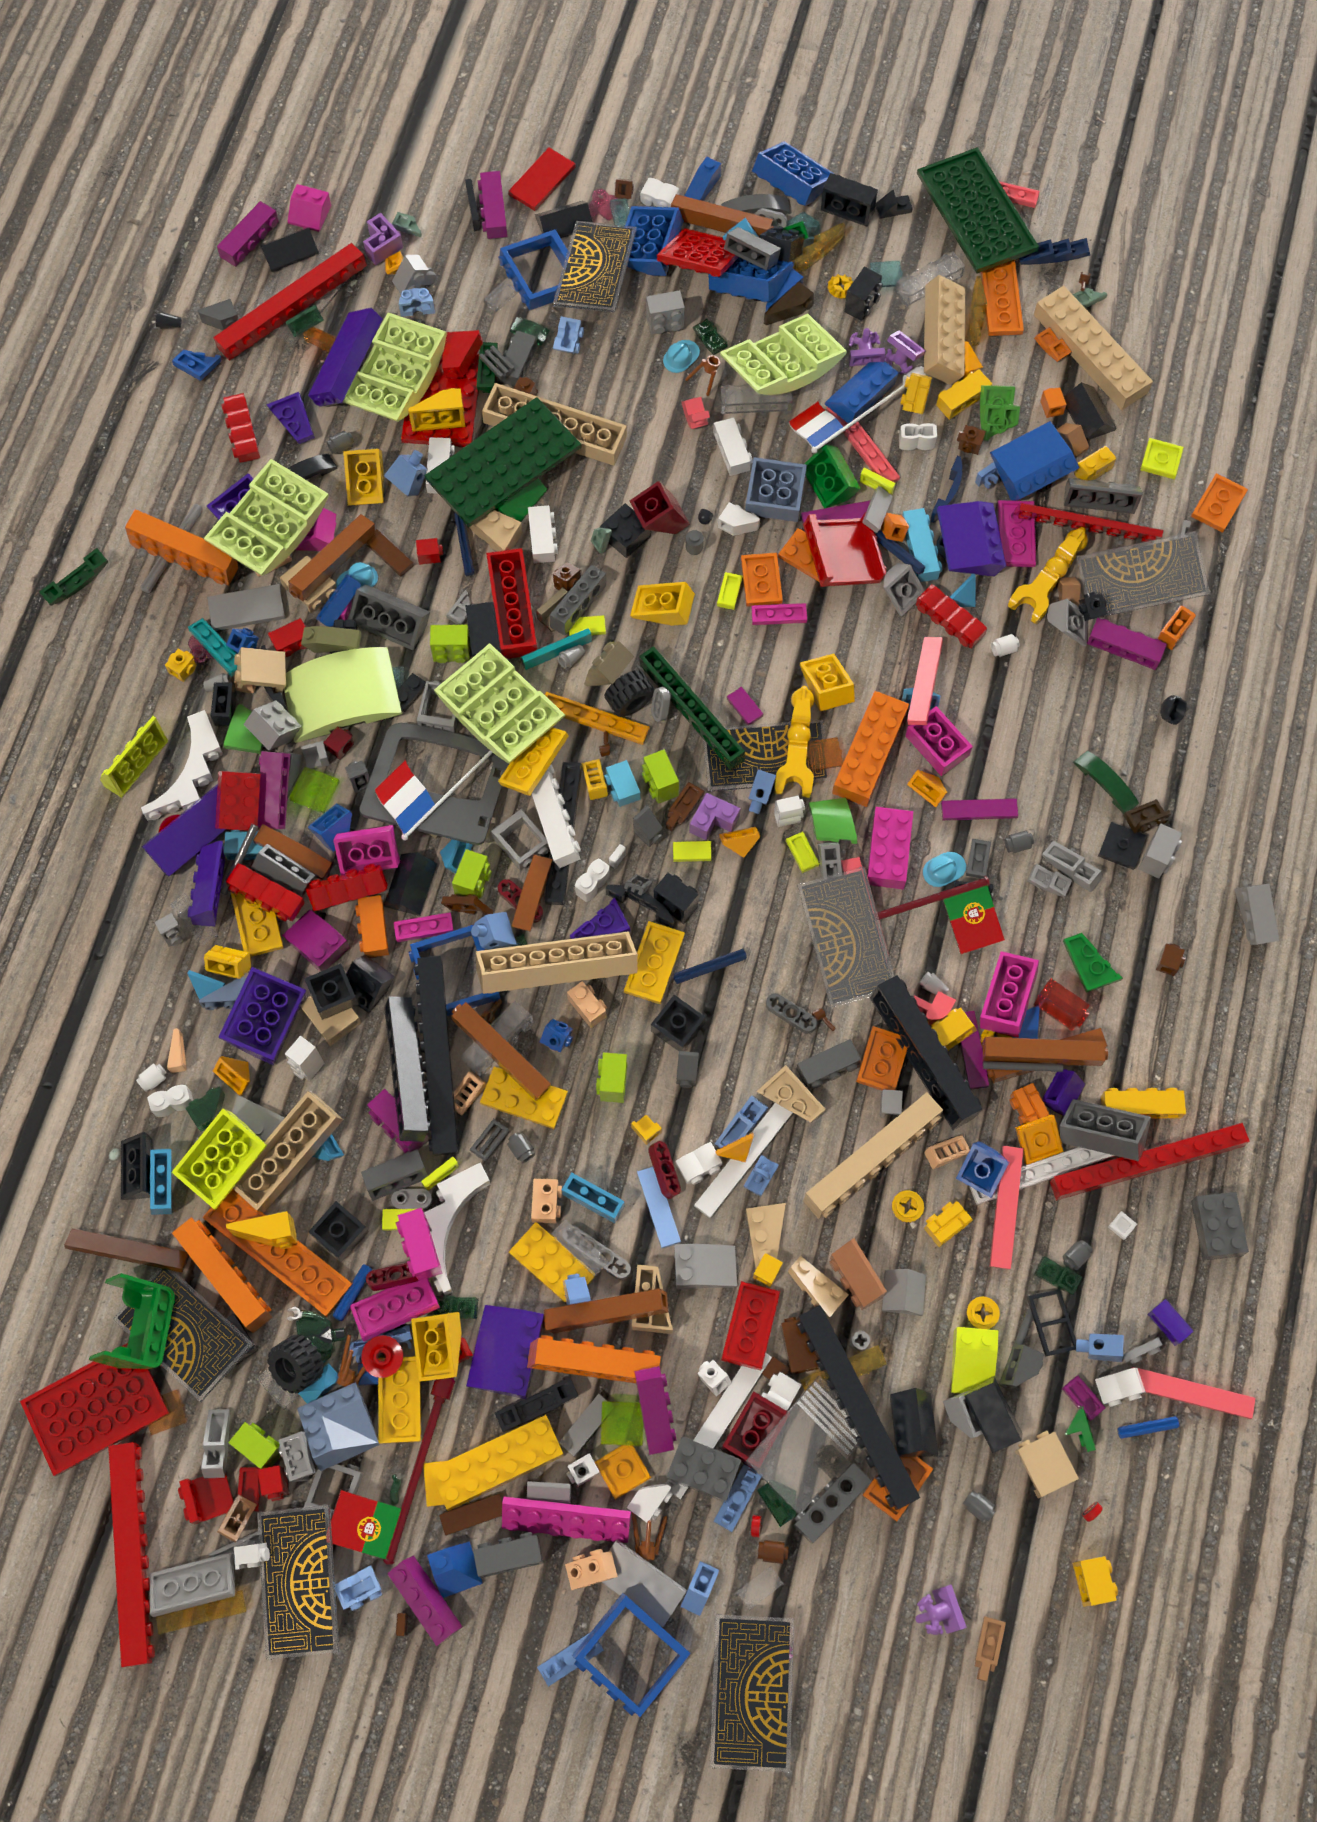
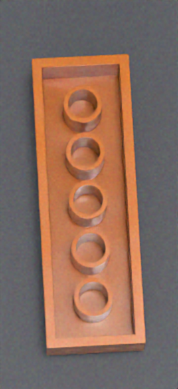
M134 510L125 526L129 542L133 547L145 549L153 556L159 555L167 562H175L186 570L196 571L198 575L212 578L218 584L229 586L238 570L236 559L208 543L203 538L139 510Z
M874 691L836 778L832 794L862 806H868L907 715L909 703Z
M191 1217L173 1231L172 1234L244 1326L252 1333L256 1332L273 1318L269 1313L272 1309L261 1297L257 1298L260 1294L249 1282H244L247 1280L246 1276L237 1266L233 1268L235 1262L224 1250L220 1251L223 1247L212 1235L208 1236L211 1233L200 1220L195 1221Z
M541 1335V1338H537L530 1343L527 1368L636 1384L634 1371L657 1366L660 1368L661 1356L655 1355L654 1351L643 1350L642 1353L634 1352L635 1349L628 1347L617 1350L614 1349L613 1345L602 1344V1347H596L593 1342L582 1341L581 1344L573 1343L574 1340L562 1338L561 1341L553 1340L552 1336Z

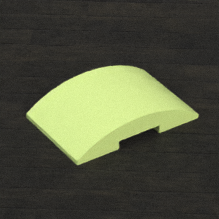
M387 313L372 340L374 347L360 372L357 371L343 403L397 422L402 420L409 414L408 408L418 404L436 373L445 346L446 331Z
M809 314L779 326V332L755 343L749 339L720 352V355L757 393L763 395L783 394L802 388L827 373L847 354V351Z
M272 459L249 484L250 490L230 513L226 512L204 537L205 541L261 576L275 569L298 547L316 522L329 497L328 493Z
M490 643L434 689L435 693L455 717L483 745L509 764L565 717V714L541 691H537L515 670V667Z
M359 648L332 653L303 663L286 673L284 692L288 712L302 726L294 737L295 743L331 734L330 730L336 729L337 726L344 727L362 721L368 724L402 714L388 648Z

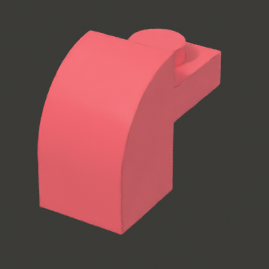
M701 397L681 402L687 423L691 429L708 425L707 418L710 415L708 410L705 411Z
M938 991L932 1004L915 995L913 996L917 1001L919 1010L926 1015L929 1025L948 1017L947 1015L952 1010L956 1001Z

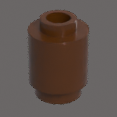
M759 1541L757 1559H762V1562L783 1564V1560L788 1559V1547L784 1546L785 1542Z

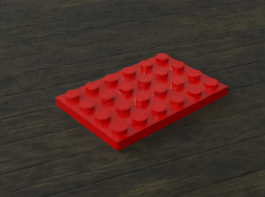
M442 353L436 373L425 394L418 402L420 403L442 390L451 388L461 389L465 427L412 431L408 414L404 417L401 436L402 443L429 445V438H451V443L455 447H465L473 441L479 393L476 387L479 354H476L464 377L452 379L446 378L442 369Z
M128 1343L122 1345V1347L127 1348ZM94 1361L20 1401L49 1468L55 1477L102 1452L108 1446L122 1441L170 1414L149 1369L116 1368Z

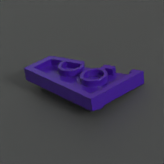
M299 392L266 404L298 444L315 438Z
M614 897L609 905L597 912L596 916L590 921L583 923L570 934V939L630 932L631 930Z

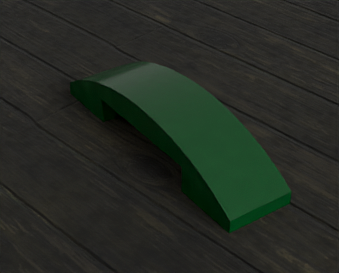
M98 548L83 558L85 562L57 584L53 581L40 591V594L50 606L62 602L79 592L103 570L108 560Z
M1086 751L1073 762L1085 776L1089 774L1113 799L1112 803L1123 814L1134 809L1139 804L1133 792L1120 776L1093 753Z

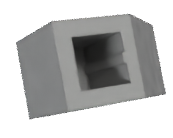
M172 913L155 922L161 936L169 947L180 944L186 938Z

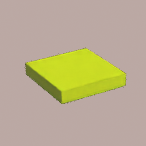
M1149 438L1140 470L1175 480L1184 447Z

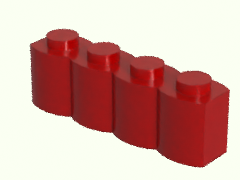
M244 393L224 397V403L221 406L223 413L228 416V418H225L227 429H231V433H228L231 444L234 443L235 445L232 448L234 458H238L239 463L259 459L260 454Z
M931 584L917 598V609L921 613L929 615L935 624L943 626L949 635L957 637L963 646L972 649L986 634L987 627L981 621L974 618L967 610L960 607L936 586Z
M239 863L226 880L228 890L231 893L244 895V899L252 904L255 902L261 904L260 907L264 911L277 913L276 916L285 922L287 920L293 922L305 904L301 896Z
M369 864L363 870L351 869L345 875H331L327 878L328 880H313L307 886L306 892L313 910L317 911L350 900L381 893L387 890L388 884L381 865Z

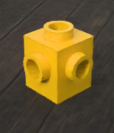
M180 649L172 653L165 664L168 673L182 682L189 675L193 674L197 666L194 656L190 652H183Z

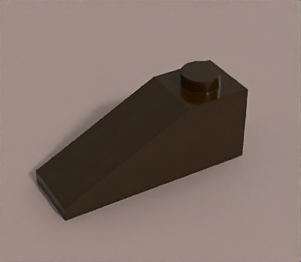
M797 282L765 312L764 324L767 326L801 315L806 310H809L814 304V292L802 283Z

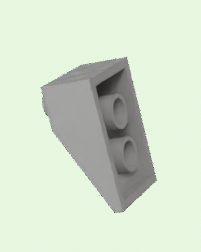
M710 1244L674 1245L676 1290L737 1287L735 1246Z

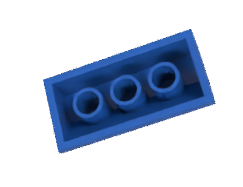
M869 362L825 402V405L849 424L871 408L895 385L899 372L887 362Z

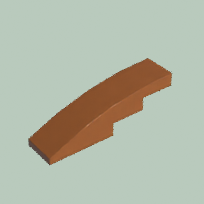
M263 824L253 839L254 843L262 847L266 844L270 845L322 880L332 865V862Z
M538 855L533 856L512 927L531 932L553 859Z

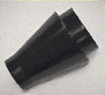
M164 312L156 313V327H160V329L181 328L182 317Z

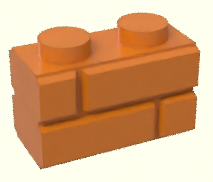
M1180 606L1162 629L1158 639L1167 644L1166 648L1173 650L1193 623L1196 614L1184 606Z
M1034 1083L1017 1089L1010 1095V1105L1014 1110L1017 1109L1020 1115L1018 1120L1021 1125L1050 1115Z

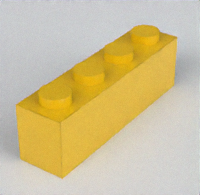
M1109 1088L1101 1095V1106L1150 1116L1151 1119H1181L1186 1114L1184 1090L1178 1091L1177 1088H1167L1165 1091H1158L1157 1088H1148L1146 1091H1138L1137 1088H1128L1126 1091Z

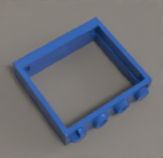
M556 230L500 248V256H498L500 265L505 268L508 279L512 280L515 291L519 292L522 303L526 304L529 311L556 302L562 284L532 294L512 258L550 245L562 267L566 270L570 253Z
M474 925L412 943L410 944L412 951L408 953L411 963L415 962L418 964L417 958H420L418 952L469 936L473 937L477 951L485 949L480 946L478 937L472 935L471 929ZM499 992L481 993L446 1004L447 1016L453 1015V1009L459 1004L463 1005L465 1002L472 1008L500 1000Z
M622 1593L572 1656L576 1659L574 1664L582 1672L587 1669L592 1674L590 1679L599 1687L603 1684L609 1689L606 1693L613 1700L617 1701L620 1699L625 1703L623 1708L631 1716L636 1713L641 1717L691 1653L629 1597ZM625 1607L677 1653V1656L638 1705L584 1658Z

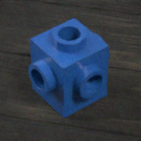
M248 628L232 629L226 646L238 654L241 647L256 649L259 638Z
M552 1018L545 1026L540 1043L548 1046L551 1050L561 1052L565 1047L570 1046L573 1040L571 1036L573 1028L564 1022H559Z

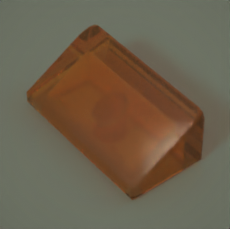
M314 326L303 334L306 342L330 352L336 339L335 336Z

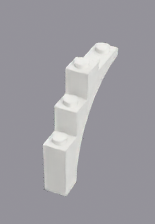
M205 710L187 717L191 729L189 758L181 775L168 791L155 801L141 807L147 821L159 819L167 813H174L179 808H183L184 811L200 799L196 787L206 786L209 782L213 781L206 762L218 759L219 756L223 755V752Z
M481 1162L438 1183L439 1190L436 1193L440 1201L445 1202L424 1212L429 1229L432 1230V1239L443 1273L436 1276L437 1280L434 1283L438 1292L443 1291L445 1296L453 1293L447 1278L445 1265L446 1243L449 1231L464 1205L475 1194L490 1185Z

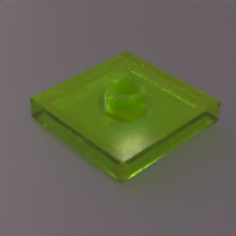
M304 767L289 800L325 813L340 781L338 778Z
M602 1401L600 1445L643 1446V1418L639 1402Z

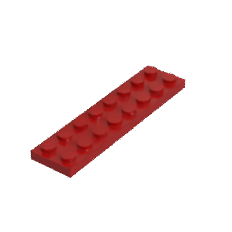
M1020 503L1014 512V515H1017L1018 519L1022 520L1034 518L1038 523L1054 522L1053 525L1058 527H1064V525L1071 526V529L1083 527L1089 529L1088 532L1099 534V531L1106 532V535L1111 537L1122 535L1126 540L1139 538L1142 539L1141 542L1152 544V541L1155 542L1162 538L1164 531Z

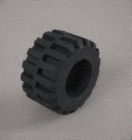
M634 670L616 679L606 690L604 698L614 713L619 717H623L643 708L653 697L655 689L643 671Z
M302 1335L288 1337L274 1346L268 1353L267 1363L269 1365V1372H271V1376L276 1381V1384L281 1386L284 1391L288 1390L292 1394L299 1393L318 1381L322 1376V1356L317 1351V1347L312 1344V1341L306 1340Z

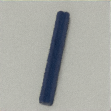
M455 513L464 572L466 576L474 575V567L466 524Z
M881 530L874 533L877 536V542L904 564L911 565L917 574L924 573L925 565L895 541L886 539Z
M740 949L673 974L676 984L746 960L747 955L744 949Z

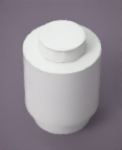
M1013 634L991 642L993 655L999 657L1017 652L1020 646L1018 638L1014 637Z
M153 1063L139 1075L136 1081L147 1092L149 1089L153 1090L164 1081L167 1072L160 1064L156 1066Z

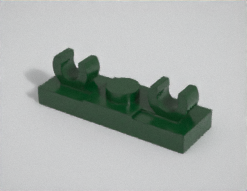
M483 342L479 355H484L487 349L491 350V346L498 350V343ZM479 356L476 387L477 390H483V393H490L495 384L496 375ZM489 357L487 358L495 367L497 366Z

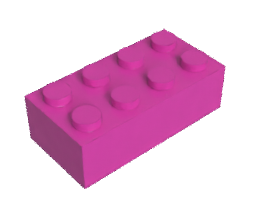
M875 807L866 878L867 885L904 890L914 811Z
M1003 951L1000 952L980 1016L981 1029L1019 1037L1037 978L1039 960Z

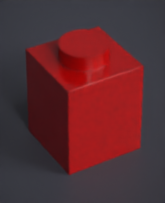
M437 538L416 540L419 565L441 563L440 556L443 555L442 544H438Z

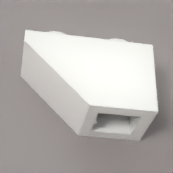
M730 502L718 518V528L733 536L757 531L760 525V518L757 515L749 513L739 505H734Z
M665 1483L640 1488L627 1508L646 1523L651 1519L655 1521L662 1511L659 1508L662 1502L665 1501L667 1503L674 1492L671 1489L674 1484Z

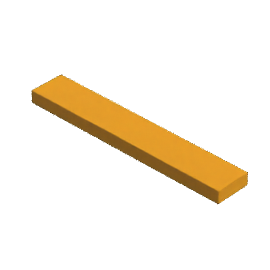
M549 692L545 693V696L565 714V719L603 732L607 731L609 734L641 745L644 744L650 730L649 726Z

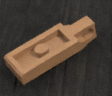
M986 1616L983 1617L974 1665L979 1667L977 1679L981 1681H987L989 1671L994 1672L998 1664L1006 1622Z

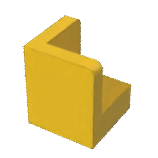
M645 1115L637 1122L633 1121L631 1123V1128L646 1145L662 1133V1128L657 1122L654 1124L648 1115Z
M765 1253L753 1274V1278L771 1287L783 1262Z

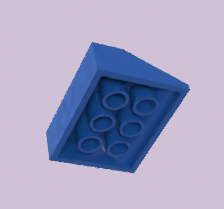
M785 141L758 153L752 172L756 173L759 178L765 179L771 186L780 189L785 195L794 198L800 205L804 206L817 199L823 192V187L830 173H833Z
M631 206L624 228H632L633 230L623 266L648 275H667L670 265L657 261V254L681 232L684 220L679 208Z
M739 257L721 276L714 277L708 274L709 290H714L717 293H729L732 296H744L747 299H759L761 302H769L779 293L794 266V262L778 260L775 266L766 271Z
M1051 421L990 452L1011 501L1019 500L1079 468L1072 450Z

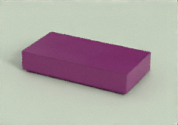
M742 687L727 696L729 703L748 726L763 717V712Z
M1079 1375L1062 1388L1077 1408L1084 1406L1089 1422L1106 1408Z

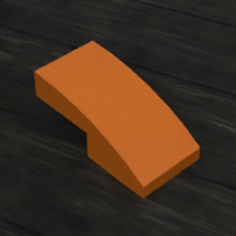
M1050 327L1034 338L1041 348L1057 362L1072 352L1062 338L1058 339Z

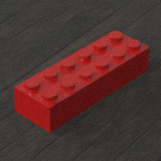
M519 548L486 553L501 654L506 659L522 657L537 650L523 550Z

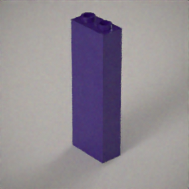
M372 308L348 313L308 394L317 406L321 407L343 402L383 320Z
M218 784L142 846L166 876L173 874L197 854L201 847L209 844L225 830L215 828Z

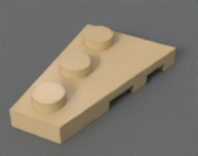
M786 1065L756 1091L810 1123L826 1111Z
M786 1203L746 1209L755 1270L765 1253L777 1259Z
M802 1256L788 1270V1273L801 1290L806 1291L812 1298L811 1303L814 1307L821 1305L828 1320L849 1295Z

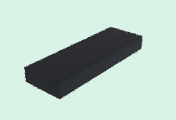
M465 179L473 230L480 231L472 180Z

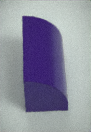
M1063 1069V1072L1055 1074L1042 1100L1048 1108L1065 1116L1072 1100L1078 1099L1085 1083L1074 1071Z
M1164 1299L1147 1314L1174 1346L1180 1344L1194 1331L1167 1299Z

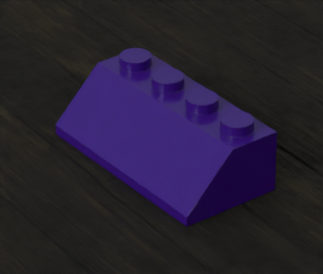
M217 841L201 847L200 854L196 856L198 871H194L193 883L196 884L195 889H191L190 896L193 903L188 908V917L191 918L192 925L216 926L226 860L223 841Z

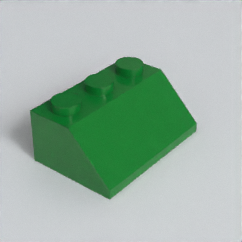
M825 444L804 463L807 465L805 475L824 509L850 500L861 490L848 464L836 446Z
M537 479L497 507L495 511L522 522L528 515V507H534L546 493L547 488Z

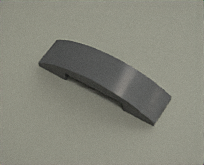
M746 195L721 204V206L747 213H756L757 210L764 208L781 212L785 215L790 214L788 198L778 195Z

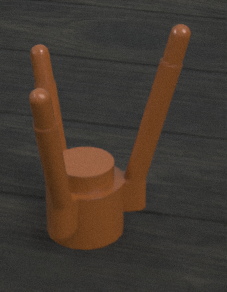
M714 355L708 356L707 360L702 359L701 363L685 380L688 381L704 367L705 372L711 374L706 396H709L720 365V359Z
M351 1335L347 1336L341 1367L336 1383L344 1387L355 1382L358 1385L360 1378L366 1371L362 1367L357 1376H355L356 1371L349 1368L354 1352L353 1350L349 1351Z
M631 1511L636 1545L635 1553H638L643 1559L655 1560V1554L658 1555L667 1516L663 1517L655 1546L654 1542H650V1520L647 1521L646 1540L641 1541L640 1545L637 1517Z

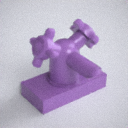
M865 328L862 338L857 337V332L851 335L849 346L852 347V345L857 344L859 350H850L849 366H862L869 362H884L885 348L872 349V343H877L878 345L881 343L877 332L873 333L868 328Z
M897 331L890 335L887 340L897 348V351L893 354L892 350L888 349L884 361L888 362L890 366H892V361L895 362L902 369L899 374H907L913 368L912 365L908 367L907 359L910 358L915 361L923 357L926 350L901 331Z
M952 1585L932 1591L936 1605L931 1604L933 1600L930 1594L918 1602L919 1610L922 1612L925 1609L927 1612L917 1615L915 1620L917 1623L930 1621V1625H925L928 1634H943L942 1626L939 1625L941 1621H943L947 1634L967 1628Z

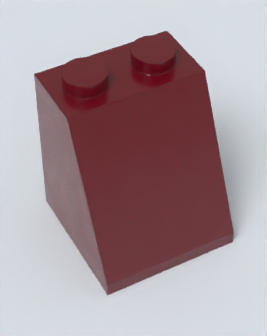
M657 481L629 500L645 530L677 534L690 525L675 496L660 481Z

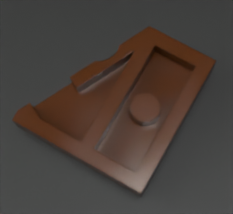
M452 894L451 896L442 897L441 904L451 911L475 915V911H480L484 915L493 914V910L475 895L459 896Z

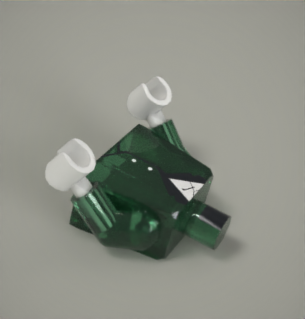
M297 1307L288 1309V1311H293L295 1314L294 1317H287L289 1321L299 1319L296 1321L297 1335H302L306 1340L312 1341V1344L317 1347V1351L322 1356L323 1364L331 1358L332 1353L336 1352L335 1342L346 1340L345 1329L333 1330L332 1322L326 1316L314 1311L299 1310Z

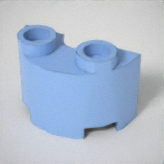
M413 288L402 291L399 298L401 317L413 316V313L416 311H421L423 315L435 314L432 296L426 288Z
M561 316L553 350L579 354V339L583 338L584 327H581V320Z
M371 1565L333 1585L343 1610L351 1608L354 1611L364 1605L363 1601L370 1598V1601H373L382 1596L381 1586Z

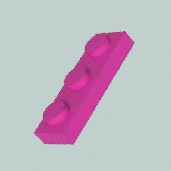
M806 603L751 606L752 625L807 623Z
M451 912L394 922L397 942L432 937L454 931Z

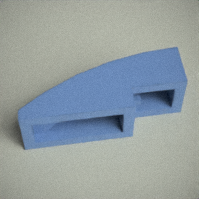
M751 1096L715 1142V1145L722 1148L748 1135L769 1107L756 1097Z

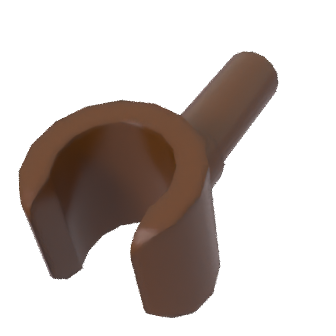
M1081 272L1079 278L1081 291H1085V286L1089 284L1090 273L1085 275Z
M607 731L604 732V745L599 746L601 757L610 755Z
M819 1008L812 1012V1016L815 1017L816 1021L822 1019L832 1032L836 1029L826 1017L823 1009Z

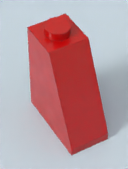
M479 330L446 332L447 336L442 369L446 378L464 377L483 344Z

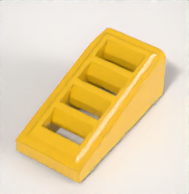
M600 759L581 763L590 800L607 797L608 792ZM598 768L597 770L587 772L589 769Z

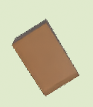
M1065 423L1056 429L1072 450L1075 458L1089 449L1081 425Z
M1076 577L1059 578L1057 583L1059 601L1068 599L1078 606L1080 604L1081 588L1079 581Z
M238 1494L217 1532L236 1543L256 1504Z

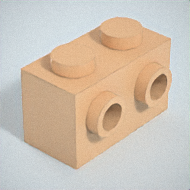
M581 981L567 992V998L588 1026L593 1028L606 1018L605 1009L607 1007L601 999H596L593 988Z
M557 1179L533 1180L532 1223H557V1218L561 1217V1206L558 1205V1198H562V1186H559Z
M602 1549L591 1551V1556L585 1558V1554L572 1558L573 1562L565 1564L571 1590L584 1588L618 1577L612 1552H603Z

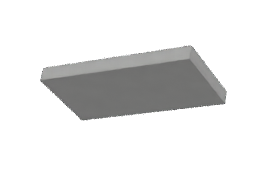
M279 584L207 597L211 626L215 631L285 619Z
M616 1540L609 1551L612 1552L618 1577L603 1581L602 1583L618 1595L624 1593L655 1622L664 1627L687 1590L619 1540Z
M231 1552L150 1573V1615L152 1617L235 1596L234 1555Z

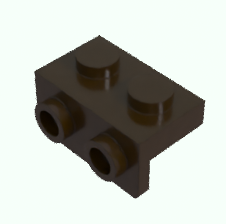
M1155 799L1125 812L1123 816L1134 834L1141 831L1145 833L1155 825H1164L1168 822L1171 811H1164L1158 800Z

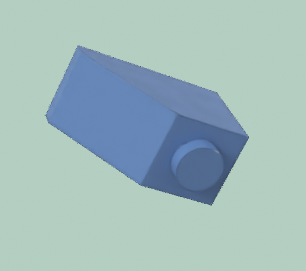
M579 1274L568 1275V1280L563 1281L567 1305L591 1301L585 1277H580Z
M700 1561L681 1607L700 1616L719 1570Z

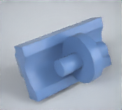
M761 1155L745 1182L744 1188L761 1197L779 1165Z

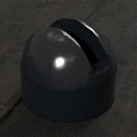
M701 509L698 514L699 522L704 525L709 524L713 518V514L706 509Z

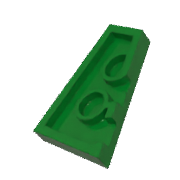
M1083 933L1063 940L1086 993L1123 979L1119 973L1117 974L1112 969L1111 964L1102 958Z

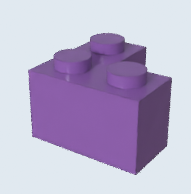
M382 213L367 221L371 237L363 241L365 253L377 265L403 248L401 234Z
M706 793L690 822L689 833L707 840L714 825L732 832L740 817V808Z

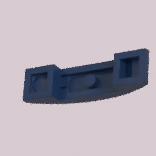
M958 455L949 479L954 482L946 500L938 498L930 519L932 523L939 520L937 507L952 505L956 499L962 478V460Z

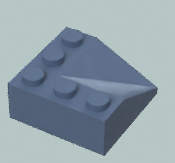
M754 457L745 511L754 513L758 517L798 522L807 465Z
M356 1382L297 1408L313 1460L320 1471L380 1445L363 1395Z

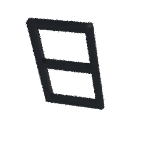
M1058 1288L1053 1291L1027 1296L1045 1357L1076 1351V1338L1061 1290ZM1057 1294L1064 1318L1040 1323L1034 1299ZM1066 1322L1073 1346L1049 1351L1042 1327Z

